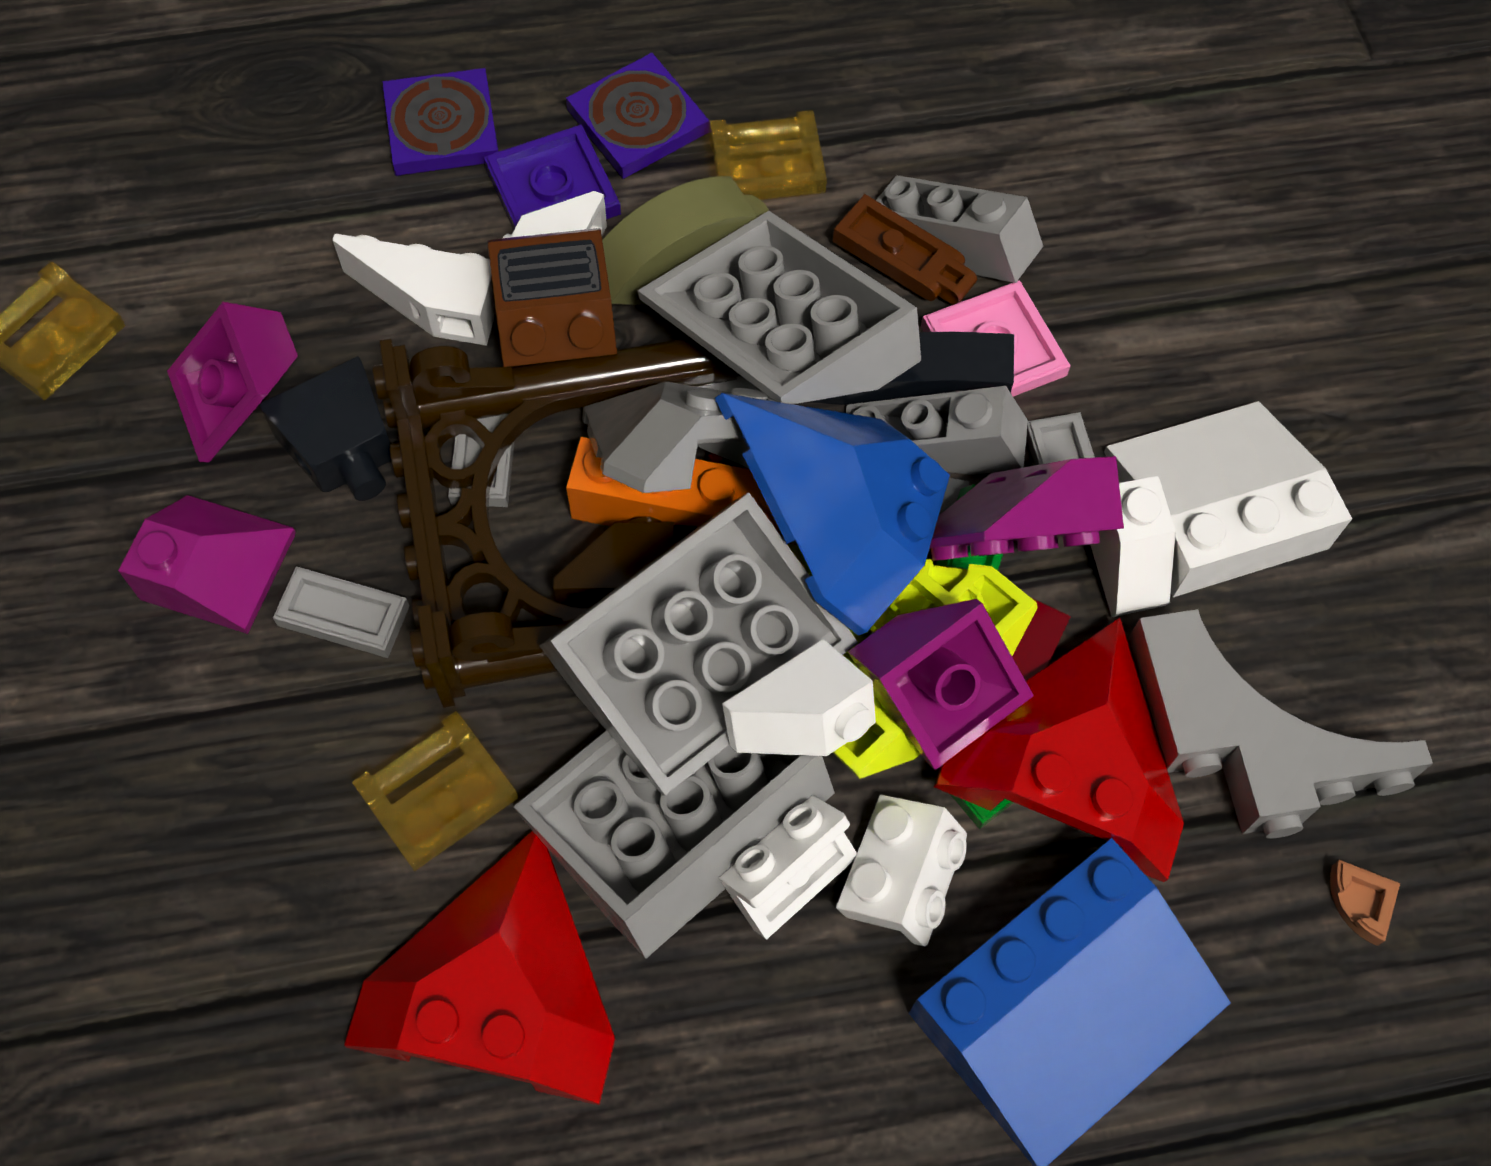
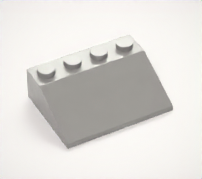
M770 211L765 212L638 290L641 301L776 402L798 404L879 390L921 361L917 307Z
M747 493L717 512L539 646L576 696L659 792L666 796L729 746L722 703L822 639L827 641L842 655L855 646L858 641L846 625L814 600L804 580L810 577V575L751 494Z
M606 730L517 803L514 808L606 918L646 959L726 889L719 877L736 863L741 853L758 844L784 820V817L791 809L803 804L812 795L825 802L835 792L822 756L737 753L729 745L664 796Z

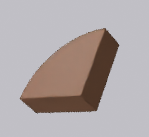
M1338 860L1332 865L1330 873V887L1335 906L1343 920L1356 934L1369 943L1378 946L1386 940L1400 883Z

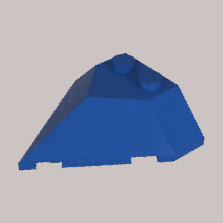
M721 393L715 397V400L725 420L734 417L742 432V437L749 448L742 455L786 543L796 541L812 573V576L804 580L814 600L858 636L868 632L925 566L950 474L913 441L882 419Z

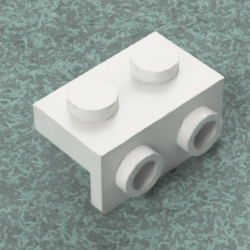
M812 795L803 804L791 809L784 817V820L758 844L741 853L736 863L719 877L753 930L766 940L855 860L857 852L844 833L850 826V823L843 812Z
M880 795L836 909L846 918L901 931L913 944L927 946L933 929L943 919L946 906L945 896L954 871L959 869L966 855V831L945 807Z

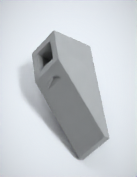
M896 175L876 200L961 252L965 257L964 265L979 276L1016 283L1043 247L1028 198L1024 196Z
M1007 386L847 405L846 413L879 418L913 441L946 472L976 475L1024 467L1028 420Z

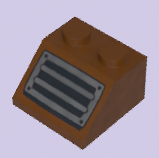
M600 228L488 240L495 308L504 367L617 354L611 295Z

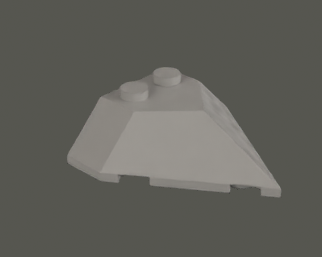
M662 382L583 407L582 420L585 424H588L587 433L595 455L601 458L600 469L603 475L642 493L683 490L691 488L697 447L749 468L742 453L749 450L742 437V432L734 417L725 420L715 397L721 393L767 400L768 395L764 392L748 388H733L732 392H725L672 382Z

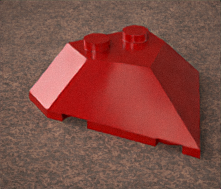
M1118 618L1028 679L1026 683L1034 696L941 765L934 788L990 811L1001 801L1007 799L1103 840L1109 841L1113 838L1145 875L1164 883L1170 875L1184 821L1121 619Z
M533 831L363 981L344 1046L346 1048L407 1062L410 1061L411 1056L531 1083L538 1092L600 1106L616 1039L549 850Z

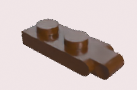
M866 194L860 198L834 228L832 242L928 301H934L939 296L950 304L960 303L978 280L976 274L964 265L965 257L961 252Z

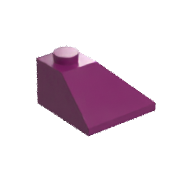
M222 302L167 370L199 462L209 463L298 357L281 312Z
M187 495L144 520L118 571L142 601L248 634L296 535V531L293 527Z
M977 599L897 615L848 651L858 669L873 680V691L876 698L928 764L935 770L1034 696L984 605Z

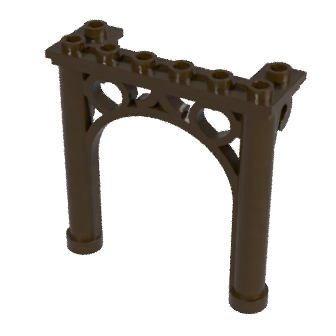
M692 338L619 349L617 354L536 363L517 367L470 368L467 354L456 347H430L418 352L409 360L405 345L393 346L392 339L379 340L383 364L373 365V375L378 398L383 400L388 426L389 428L398 427L400 442L390 444V453L396 478L405 477L407 493L397 494V503L403 529L412 527L414 545L404 546L405 560L410 580H420L422 598L412 599L416 630L410 631V641L415 665L417 668L421 667L425 689L435 688L443 708L455 706L454 698L466 696V688L558 672L539 645L589 608L563 605L538 594L522 582L502 558L492 537L489 522L490 487L501 457L506 449L526 429L539 420L557 412L585 407L662 382L698 387L710 383L737 380V372ZM509 414L492 433L477 420ZM431 427L430 431L426 435V428ZM458 434H466L468 437L473 438L482 448L476 461L464 469H452L442 463L441 448L443 444ZM433 478L447 488H461V498L457 505L448 513L440 516L438 515ZM472 519H473V524H474V528H475L476 535H475V533L468 527V526L471 524ZM443 545H454L465 549L474 561L473 564L465 566L455 574L450 585ZM491 583L499 587L507 594L500 613L483 612L467 616L463 603L466 592L473 585ZM521 608L537 618L550 623L536 627L513 628Z

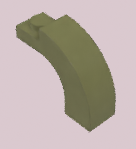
M729 176L708 177L687 182L647 201L619 222L602 240L611 303L647 305L640 300L639 289L769 211L768 207L756 196L744 195L733 178Z

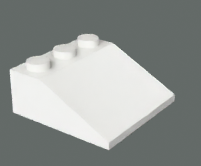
M1259 401L1108 445L1104 450L1106 457L1116 456L1119 483L1159 476L1176 531L1170 592L1172 597L1327 550L1352 520L1326 468Z

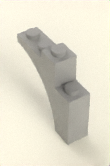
M1198 609L1140 618L1127 639L1168 773L1184 771L1186 777L1195 778L1213 774L1223 767L1242 834L1264 831L1266 838L1273 839L1298 833L1303 830L1302 823L1321 807L1320 805H1331L1349 800L1356 795L1355 791L1375 788L1379 796L1392 795L1409 790L1415 786L1413 780L1433 764L1425 740L1376 742L1351 738L1311 725L1280 709L1251 687L1226 661L1206 630Z

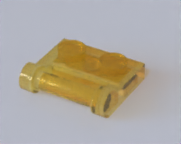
M813 110L796 112V117L735 124H726L725 119L709 121L710 144L717 176L732 177L744 195L750 194L761 200L826 193L827 177Z
M51 261L38 272L40 279L0 314V367L44 401L126 326L116 311L72 280L62 268ZM56 295L64 299L11 348L4 344L11 335Z
M456 711L440 721L441 729L372 776L367 771L352 781L356 790L414 872L518 799L514 787ZM456 747L462 752V757L394 804H391L386 796Z

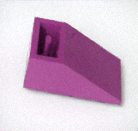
M1113 456L1069 459L991 473L938 516L929 548L931 549L932 561L969 557L967 547L969 545L971 556L1014 553L1013 541H1017L1018 552L1059 548L1058 537L1060 536L1063 537L1064 547L1100 543V531L1124 529L1117 458Z

